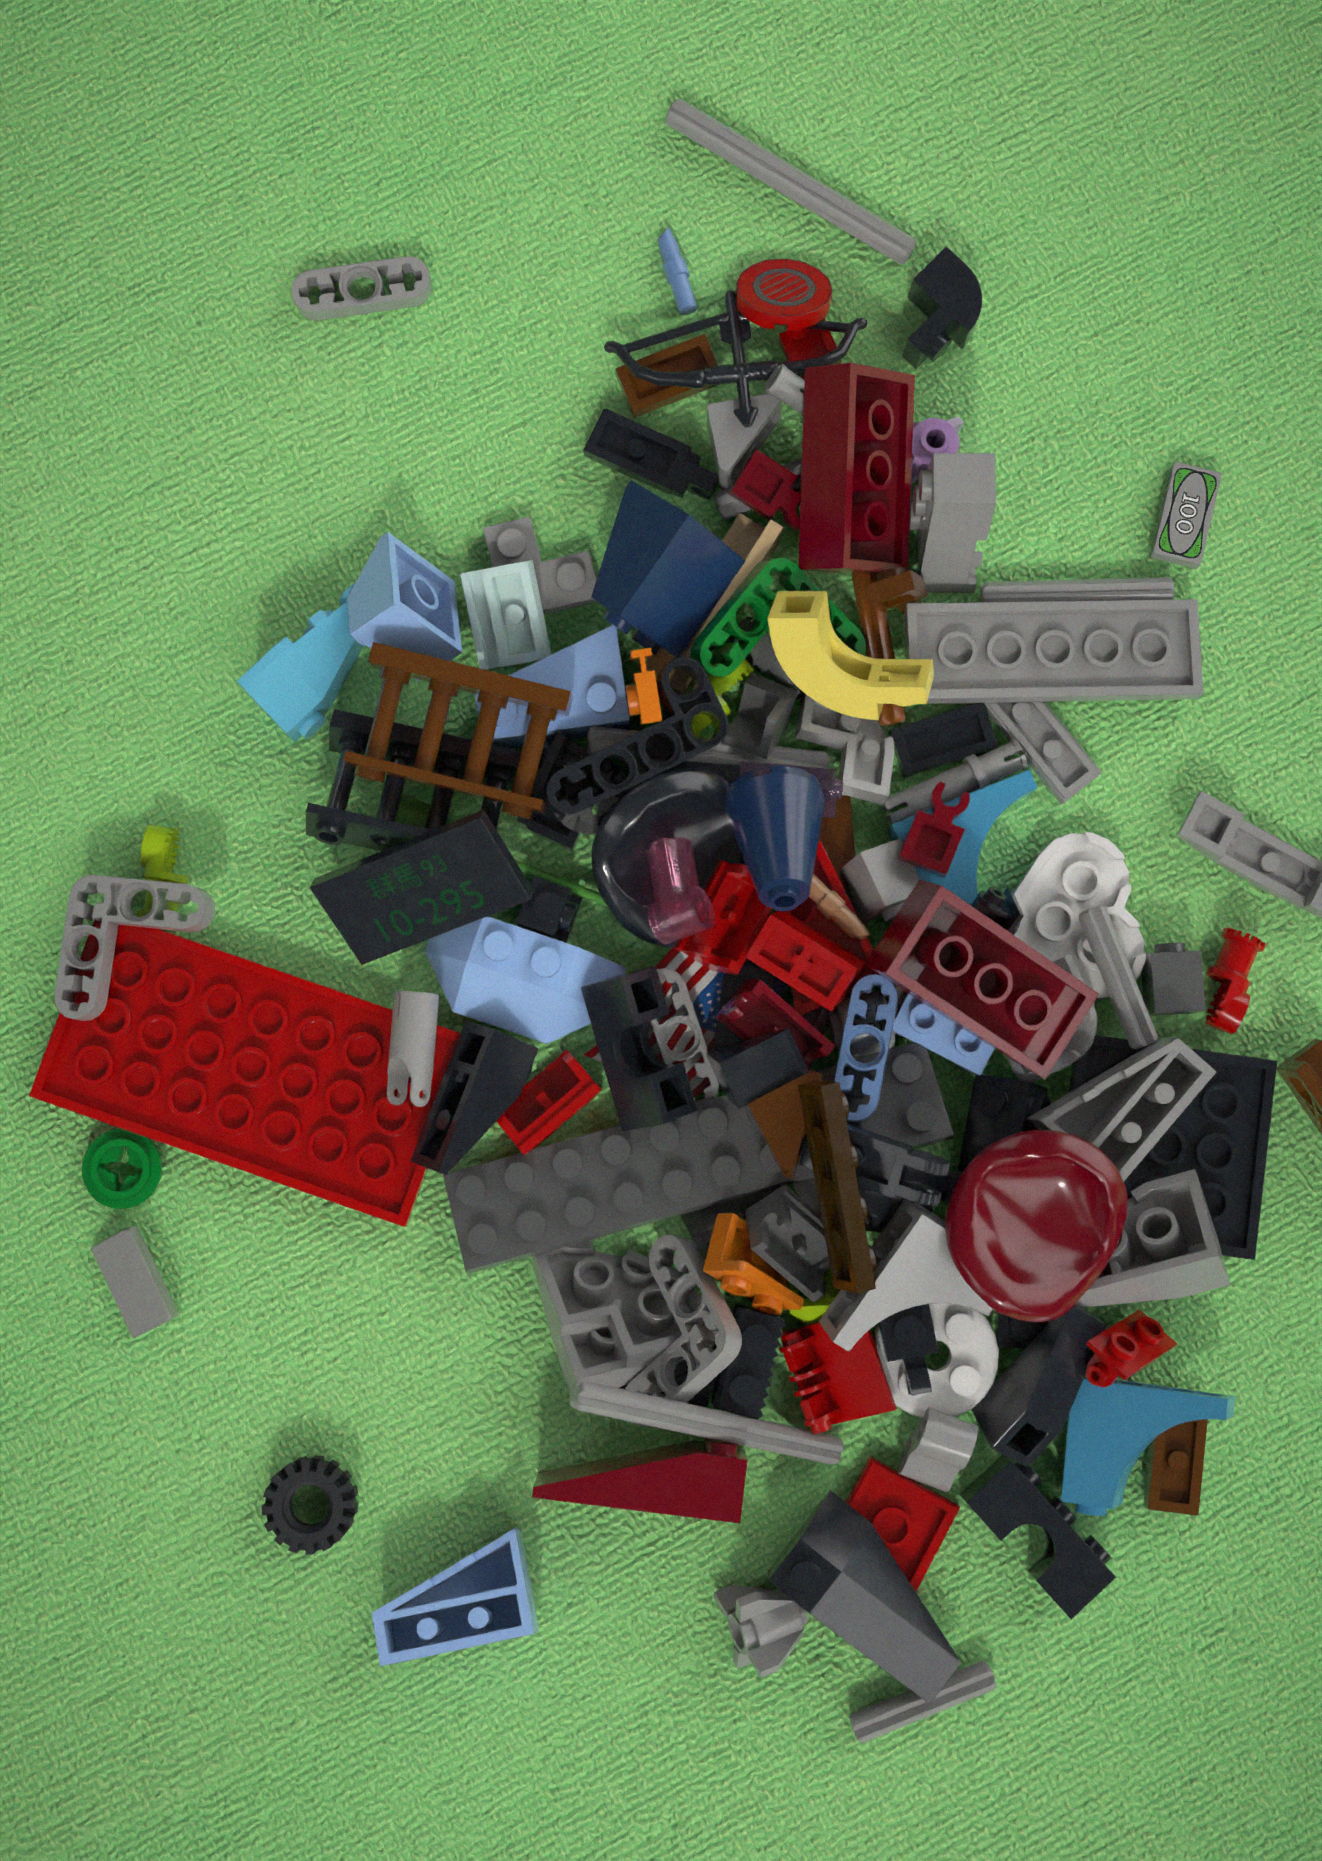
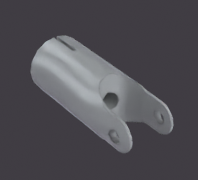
M394 991L387 1071V1098L393 1105H400L405 1101L409 1077H411V1102L417 1107H423L429 1101L434 1067L439 1006L438 994ZM395 1089L398 1090V1095L396 1097L394 1095ZM422 1090L423 1097L420 1099L419 1092Z

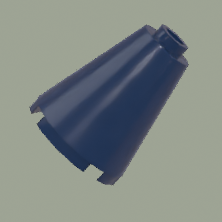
M770 766V774L754 777V770L734 781L725 795L726 815L761 903L777 911L793 910L809 897L825 808V796L820 789L818 779L814 775L796 767Z

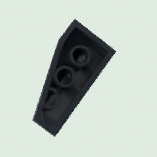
M830 1489L768 1569V1580L810 1615L931 1704L960 1666L961 1661L872 1523Z

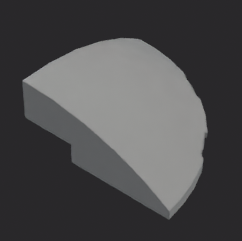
M591 1241L532 1256L545 1315L570 1394L572 1393L573 1384L578 1380L615 1388L629 1384L682 1335L650 1270L648 1257L631 1250H626L622 1256L596 1252ZM694 1289L691 1290L688 1296V1308L691 1313L697 1310L702 1299ZM713 1330L715 1336L717 1337L719 1335V1332Z

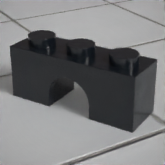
M656 966L616 975L580 987L622 1132L662 1125L697 1111L684 1062L672 1065L665 1064L653 1054L649 1045L648 1028L650 1023L654 1019L669 1014Z
M1002 1454L959 1495L1000 1541L1021 1525L1034 1524L1043 1528L1047 1539L1046 1550L1041 1559L1028 1572L1072 1620L1116 1578L1105 1565L1112 1557L1091 1534L1084 1541L1071 1527L1077 1518L1057 1496L1050 1502L1046 1500L1036 1488L1042 1482V1479L1030 1466L1026 1467L1018 1462L1014 1464L1008 1457Z

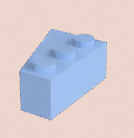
M614 625L509 675L571 691L573 701L569 717L557 714L555 722H549L545 738L547 741L553 742L557 732L567 735L568 740L587 738L588 732L593 726L630 730L617 629ZM475 694L477 711L479 715L481 704L477 702L478 694ZM508 702L506 709H501L492 744L507 748L523 746L530 716L526 715L527 706Z

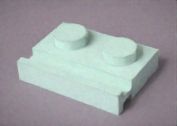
M533 560L460 574L480 669L486 670L500 666L537 661L552 655Z

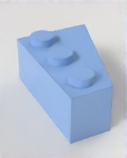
M521 1528L512 1529L497 1540L372 1612L380 1666L539 1632Z

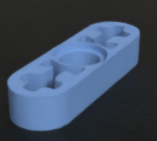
M868 975L861 978L855 984L851 994L834 1082H840L842 1092L852 1091L855 1076H844L846 1066H850L859 1072L876 1071L874 1081L864 1077L862 1093L870 1097L868 1105H859L857 1113L849 1112L846 1120L850 1122L867 1120L875 1113L879 1103L898 1005L895 986L881 975ZM873 986H880L882 995L889 998L888 1005L881 1004L878 1006L875 1018L876 1023L886 1022L884 1031L867 1024L854 1026L856 1016L864 1020L867 1018L868 1005L867 1002L860 1000L862 993H870ZM862 1034L874 1036L880 1044V1052L877 1058L869 1063L856 1061L850 1053L852 1041Z

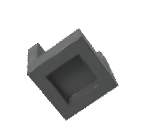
M752 673L745 682L738 714L729 725L723 742L767 760L788 728L797 690Z

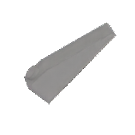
M1195 1169L1146 1182L1131 1191L1132 1197L1127 1200V1218L1120 1241L1102 1273L1076 1305L1083 1308L1176 1299L1231 1285L1216 1231Z

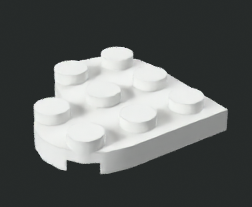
M1070 833L1053 840L1036 857L1013 892L1024 914L1014 936L1052 962L1071 954L1084 984L1099 993L1096 1000H1103L1110 997L1079 921V914L1095 906L1103 905L1106 907L1135 980L1139 977L1146 960L1144 939L1139 930V922L1124 908L1131 892L1129 871L1124 863V854L1109 839L1094 833Z

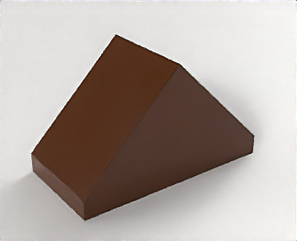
M810 1071L748 1104L750 1114L783 1176L794 1180L807 1136L798 1084L815 1080L823 1081L822 1073Z

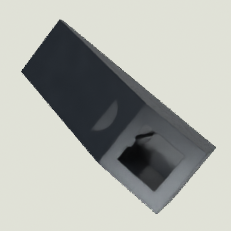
M1076 1304L1063 1316L1051 1320L992 1385L986 1396L971 1409L993 1450L1029 1467L1056 1438L1064 1426L1086 1375L1087 1364L1095 1354L1086 1343L1105 1331L1107 1324L1104 1320Z

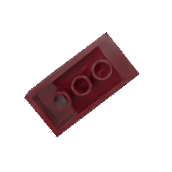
M920 879L865 964V966L888 979L904 992L1044 1080L1099 995L1098 992L943 886Z
M705 1438V1441L692 1440L539 1472L533 1486L532 1498L740 1524L748 1459L744 1446Z

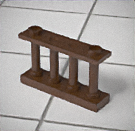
M373 642L368 662L375 669L380 670L379 678L383 679L365 754L361 755L345 751L343 761L349 765L356 766L355 776L384 783L385 775L388 774L503 803L502 813L525 819L531 818L532 811L545 813V801L533 798L531 794L549 722H555L557 714L569 717L573 701L571 691ZM410 677L429 682L428 690L432 691L413 767L384 760L402 687L409 684ZM459 690L478 694L477 702L481 704L462 780L433 773L451 699L458 696ZM508 702L527 706L526 715L530 716L511 792L482 785L501 709H506Z

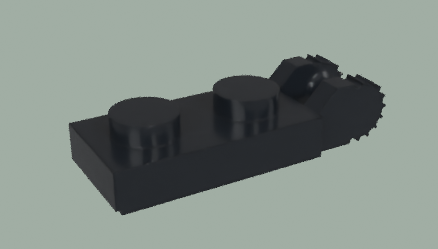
M847 1124L850 1142L854 1145L858 1156V1167L855 1171L858 1186L891 1198L899 1196L919 1204L939 1205L942 1194L939 1190L917 1181L904 1180L907 1166L925 1171L931 1175L945 1176L948 1174L950 1167L948 1160L926 1151L912 1150L913 1146ZM806 1136L799 1164L813 1170Z

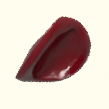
M1031 1130L1015 1133L988 1145L967 1165L959 1177L950 1196L945 1220V1233L949 1253L965 1282L989 1307L998 1313L1027 1322L1055 1320L1067 1313L1080 1300L1102 1273L1115 1251L1127 1218L1126 1187L1119 1170L1110 1158L1095 1145L1076 1135L1053 1130Z

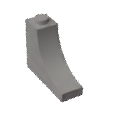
M904 1199L871 1246L876 1258V1270L873 1273L876 1289L859 1294L840 1290L819 1322L832 1342L850 1351L856 1342L877 1323L899 1311L914 1306L933 1303L956 1304L972 1308L989 1316L993 1309L970 1288L957 1270L947 1246L945 1220L918 1203Z

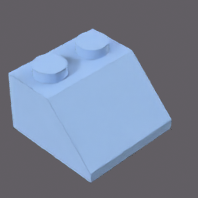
M389 532L385 533L378 540L347 597L350 635L359 644L372 648V644L375 642L448 661L452 660L462 653L454 580Z

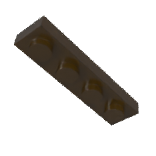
M815 1080L798 1084L834 1288L856 1294L876 1289L873 1274L876 1270V1258L873 1249L868 1244L864 1222L867 1219V1207L858 1189L855 1172L858 1167V1156L849 1138L846 1121L849 1116L847 1098L841 1091L840 1082Z

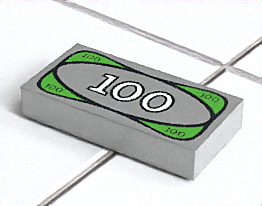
M1174 462L1170 469L1150 558L1194 569L1201 565L1222 473Z

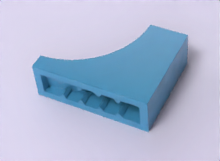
M1030 769L969 793L970 802L968 807L959 817L952 821V824L964 828L965 831L947 875L942 878L914 866L920 880L941 885L969 905L972 904L978 895L977 864L984 839L990 827L1004 810L1017 801L1028 797L1037 789ZM959 798L944 804L950 807L956 806ZM931 809L924 811L925 813H928L930 815L932 814ZM915 815L891 825L887 831L891 841L901 838L904 843Z
M1085 1375L1069 1412L1061 1501L1075 1503V1511L1078 1513L1106 1516L1107 1509H1114L1122 1505L1129 1474L1141 1453L1153 1440L1168 1429L1184 1422L1203 1419L1227 1420L1234 1417L1235 1396L1117 1379L1108 1387H1099L1092 1385Z

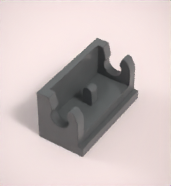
M784 1184L745 1210L751 1250L811 1301L815 1302L825 1296L823 1276L830 1268L823 1224L819 1220V1214Z

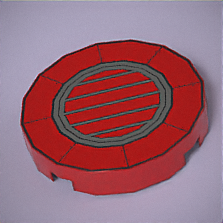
M768 259L758 262L741 272L736 283L737 309L747 320L762 328L774 329L775 324H787V330L798 331L816 325L827 316L830 309L832 287L829 278L820 269L805 262L791 259Z

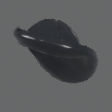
M685 768L657 774L642 781L622 795L607 811L598 827L591 855L592 871L597 889L617 921L627 931L645 942L659 946L675 947L719 860L746 865L725 811V795L730 784L716 773L702 769Z

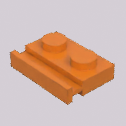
M651 648L632 650L629 653L630 662H638L639 673H634L632 676L634 685L625 686L629 716L639 715L640 725L662 721L655 671H647L645 659H650L652 656Z

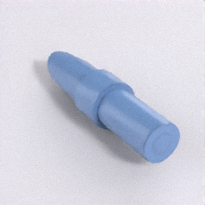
M668 227L657 239L664 263L662 267L667 283L671 285L679 314L689 315L697 310L696 301L688 279L690 275L686 261L681 257L678 244Z

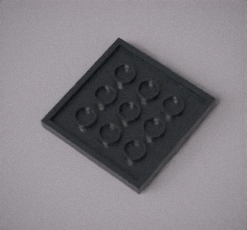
M1095 1035L1094 1041L1086 1054L1072 1064L1069 1093L1145 1047L1133 1049L1130 1047L1127 1039ZM1192 1049L1216 1073L1126 1178L1124 1184L1127 1200L1132 1197V1190L1146 1182L1195 1169L1222 1255L1255 1260L1277 1061Z

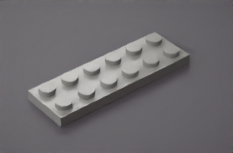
M1197 599L907 603L904 608L906 659H933L934 678L927 704L1199 699L1204 694Z

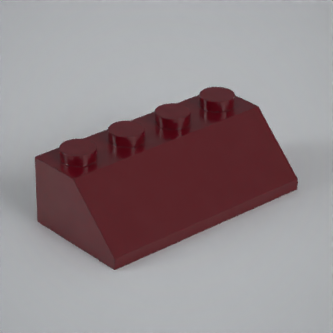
M855 363L805 368L798 566L801 570L830 573L879 574L889 569L905 567L906 571H908L915 375Z

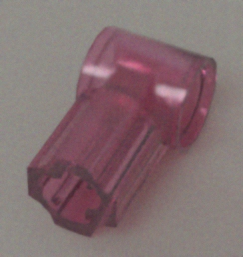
M684 837L663 838L650 843L651 847L646 850L655 901L649 905L648 919L654 935L663 944H670L711 929L715 921L714 909L706 892L699 887L691 840Z

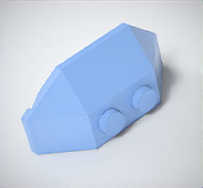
M488 916L428 939L425 953L454 1013L545 1044H549L591 1024L580 987L624 974L627 969L622 965L577 946Z

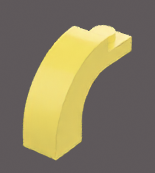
M827 591L777 592L768 616L772 647L782 669L807 696L838 713L870 720H879L883 704H895L898 706L927 704L934 678L933 659H876L861 655L847 647L835 633L830 620Z

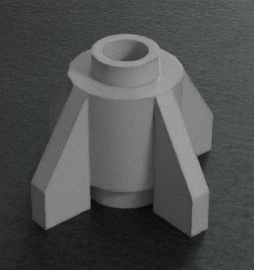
M730 1585L715 1591L714 1599L723 1615L728 1617L730 1634L735 1643L733 1662L737 1669L752 1663L760 1678L779 1671L803 1636V1625L808 1622L806 1610L779 1588L768 1589Z

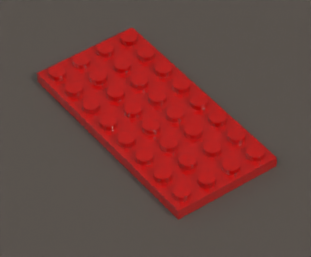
M94 920L92 926L101 928L102 922ZM118 925L105 1009L98 1017L88 1021L71 1019L59 1013L29 1096L407 1227L428 1169L410 1160L461 1033L437 1025L433 1076L428 1103L423 1107H417L411 1102V1077H409L405 1101L400 1105H393L387 1098V1071L392 1009L160 929ZM93 934L88 935L80 957L84 962L94 959L99 950V942ZM76 968L75 975L93 978L94 971L90 972ZM84 991L74 992L73 1002L78 1004L88 1003L89 993ZM397 1089L394 1090L395 1097L398 1095ZM422 1090L419 1092L420 1099L423 1097Z

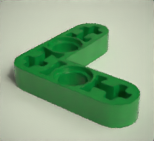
M782 557L769 558L759 562L695 639L691 646L690 658L701 664L708 677H724L734 672L769 629L768 616L777 592L785 591L783 589H770V585L773 582L772 577L769 575L770 572L780 571L782 573L778 581L786 591H821L794 562ZM828 598L830 620L835 633L839 638H846L847 641L844 644L861 655H865L866 643L861 631ZM743 603L752 606L756 614L755 624L747 632L739 628L735 619L736 611ZM729 636L739 641V644L738 642H726L719 651V656L723 660L722 663H709L712 658V653L708 649L709 646H720Z

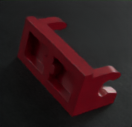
M746 979L715 1016L720 1023L741 1041L789 1027L807 1069L817 1057H827L835 1047L832 1042L761 980Z

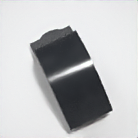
M946 246L912 280L908 299L928 317L907 339L902 357L915 369L927 358L932 362L938 359L949 347L952 340L963 349L973 334L981 312L982 291L977 277Z

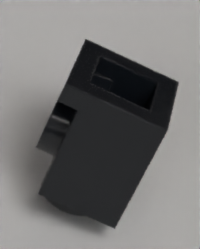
M533 876L530 885L534 891L531 900L523 903L516 922L517 925L567 943L582 898L573 895L570 888Z

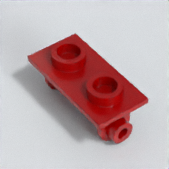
M1139 1309L1088 1340L1086 1345L1095 1354L1087 1364L1086 1377L1092 1385L1108 1387L1115 1382L1118 1376L1126 1380L1175 1348L1177 1343L1164 1332L1163 1327L1156 1320L1148 1317Z

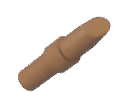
M813 874L809 898L817 905L816 908L828 920L834 921L851 939L871 937L864 924L845 905L846 902L834 890L830 891Z

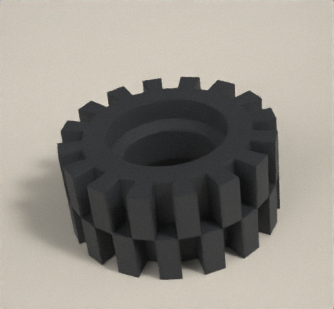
M315 1455L313 1458L305 1456L287 1464L271 1479L272 1482L265 1489L263 1495L266 1498L265 1503L261 1507L262 1515H266L268 1520L264 1525L268 1532L273 1530L277 1536L274 1539L277 1544L281 1545L284 1542L290 1546L288 1551L297 1553L299 1550H305V1555L315 1554L317 1550L322 1549L325 1551L331 1548L350 1529L354 1522V1516L358 1512L359 1503L356 1502L358 1490L356 1485L352 1486L350 1482L352 1476L348 1470L343 1472L338 1467L340 1463L335 1460L326 1461L324 1456ZM304 1485H315L325 1491L329 1498L330 1508L324 1520L315 1524H308L295 1516L292 1510V1497L298 1488Z

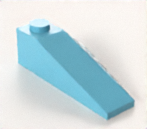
M355 583L347 588L340 597L339 604L341 606L334 612L330 609L324 612L319 610L308 619L309 626L301 638L294 643L287 637L282 639L237 681L254 702L294 742L302 736L305 739L311 737L324 725L326 721L324 715L332 707L364 647L350 635L348 626L347 597Z

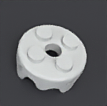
M929 1304L936 1341L945 1343L949 1350V1358L947 1363L940 1369L933 1370L927 1368L932 1392L914 1396L908 1395L902 1360L886 1361L879 1323H877L873 1340L895 1404L907 1413L923 1418L925 1411L930 1407L957 1417L975 1407L986 1396L993 1385L998 1369L999 1349L995 1333L988 1319L981 1312L956 1304Z

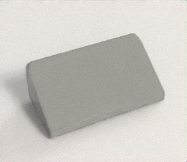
M138 1226L129 1227L91 1248L133 1339L180 1316Z

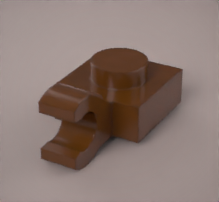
M905 567L883 571L877 575V582L864 586L868 604L882 612L897 607L904 614V608L907 603H922L919 599L928 596L923 577L911 570L906 571Z

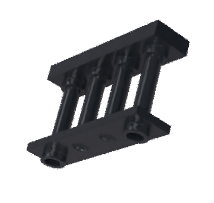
M334 709L329 726V751L338 752L340 757L327 805L322 806L312 803L307 805L306 835L313 836L320 842L329 845L345 843L383 851L446 825L454 791L435 786L425 828L395 822L406 779L388 774L384 782L376 817L346 811L355 779L356 766L349 765L343 761L345 751L361 755L365 754L374 718ZM394 722L384 760L413 767L423 729ZM443 733L433 773L462 780L472 739ZM492 744L482 784L511 791L521 750ZM483 798L481 810L484 809L497 830L503 803Z

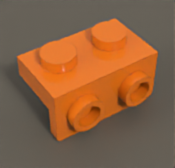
M734 1213L717 1214L703 1271L720 1281V1287L724 1291L744 1296L752 1301V1308L761 1313L781 1315L782 1310L802 1309L804 1298L786 1287L787 1279L751 1250L747 1222Z

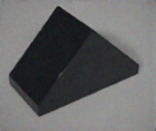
M789 1027L713 1049L706 1054L724 1095L728 1101L739 1109L748 1106L750 1102L809 1072Z

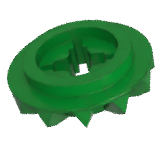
M124 1129L108 1131L96 1138L84 1155L82 1162L84 1185L89 1194L104 1206L114 1209H127L139 1206L155 1194L159 1181L164 1175L161 1164L162 1154L157 1150L150 1138ZM123 1154L129 1156V1164L136 1166L137 1169H142V1174L135 1173V1175L126 1176L124 1183L121 1184L119 1182V1174L111 1172V1169L104 1168V1164L121 1162Z

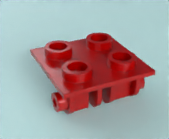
M820 1322L782 1332L783 1336L780 1337L782 1346L778 1348L780 1353L784 1354L789 1372L793 1371L794 1373L788 1376L790 1382H797L798 1389L794 1390L793 1393L795 1397L802 1396L803 1400L800 1401L805 1416L803 1422L805 1426L811 1427L813 1434L825 1432L831 1429L833 1424L897 1409L870 1330L856 1342L850 1351L832 1342Z

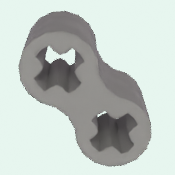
M928 1407L918 1428L908 1438L900 1460L898 1473L948 1492L958 1472L963 1470L970 1460L978 1436V1426Z

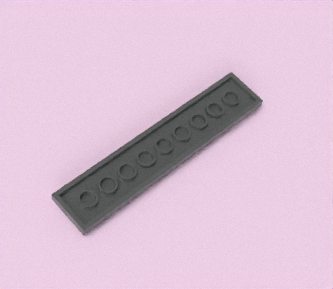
M917 1043L890 1049L879 1103L875 1113L867 1120L861 1122L847 1121V1124L913 1146L912 1150L953 1139V1131L928 1050ZM879 1053L855 1060L861 1063H869L876 1059ZM838 1064L815 1071L822 1073L823 1081L834 1082ZM846 1066L844 1076L854 1075L855 1080L852 1091L843 1093L848 1101L849 1112L857 1113L859 1105H868L870 1097L862 1093L863 1079L866 1077L874 1081L876 1071L859 1072L850 1066ZM726 1096L697 1103V1111L662 1125L623 1132L621 1125L533 1149L527 1155L519 1153L443 1175L464 1268L467 1273L471 1274L779 1188L784 1184L790 1185L814 1178V1173L812 1169L798 1164L794 1180L784 1177L753 1120L749 1107L746 1106L739 1109L728 1101Z

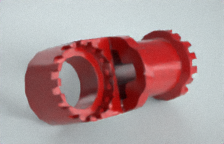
M1224 928L1221 937L1225 941L1214 966H1208L1206 971L1207 976L1221 984L1217 989V994L1213 996L1215 998L1214 1002L1211 1001L1210 1003L1214 1007L1213 1010L1210 1008L1207 1010V1013L1211 1014V1016L1206 1015L1205 1023L1229 1034H1234L1243 1021L1250 1002V994L1247 993L1251 982L1247 979L1257 952H1263L1266 943L1255 936L1250 938L1251 934L1246 933L1245 937H1243V931Z

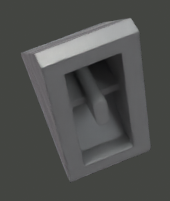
M772 394L751 396L752 407H757L759 411L753 425L749 428H745L734 414V410L739 409L738 399L707 404V429L720 489H728L735 483L752 453L756 449H760L781 420L782 401Z

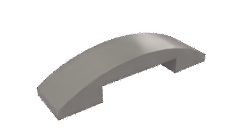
M1200 791L1176 836L1216 864L1245 881L1322 918V862L1243 820L1245 814Z

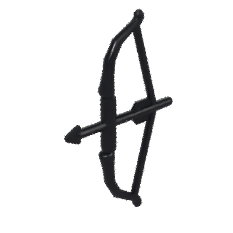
M728 290L725 293V313L623 345L615 341H607L604 344V349L608 353L617 354L636 378L658 386L702 389L705 384L712 386L736 383L739 409H735L734 414L745 428H749L753 425L759 409L752 407L748 382L768 380L774 369L781 364H784L787 369L798 376L805 375V368L833 365L845 357L857 331L865 329L868 323L865 318H857L851 323L821 320L816 325L808 327L807 329L845 333L838 347L821 357L778 363L771 360L746 363L743 343L751 338V321L747 320L737 309L735 291ZM719 325L721 340L731 344L734 364L709 366L704 369L690 371L658 372L640 366L629 353Z

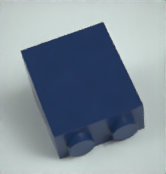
M631 480L625 488L591 597L607 608L602 618L625 634L632 627L637 630L632 639L644 648H651L654 655H657L659 650L663 648L674 657L679 658L741 569L745 560L692 516Z

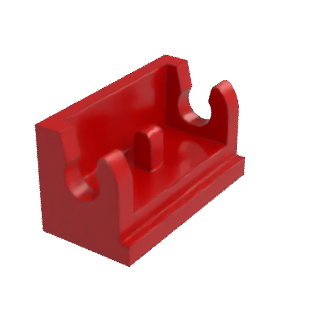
M719 860L675 945L676 949L712 971L739 974L746 960L745 956L772 908L764 905L759 900L746 865Z
M776 911L770 914L745 956L829 1011H833L835 1006L844 999L848 993V987L866 964V961L786 911Z
M566 1050L523 1087L521 1095L496 1122L524 1155H527L599 1095L602 1090L571 1053Z

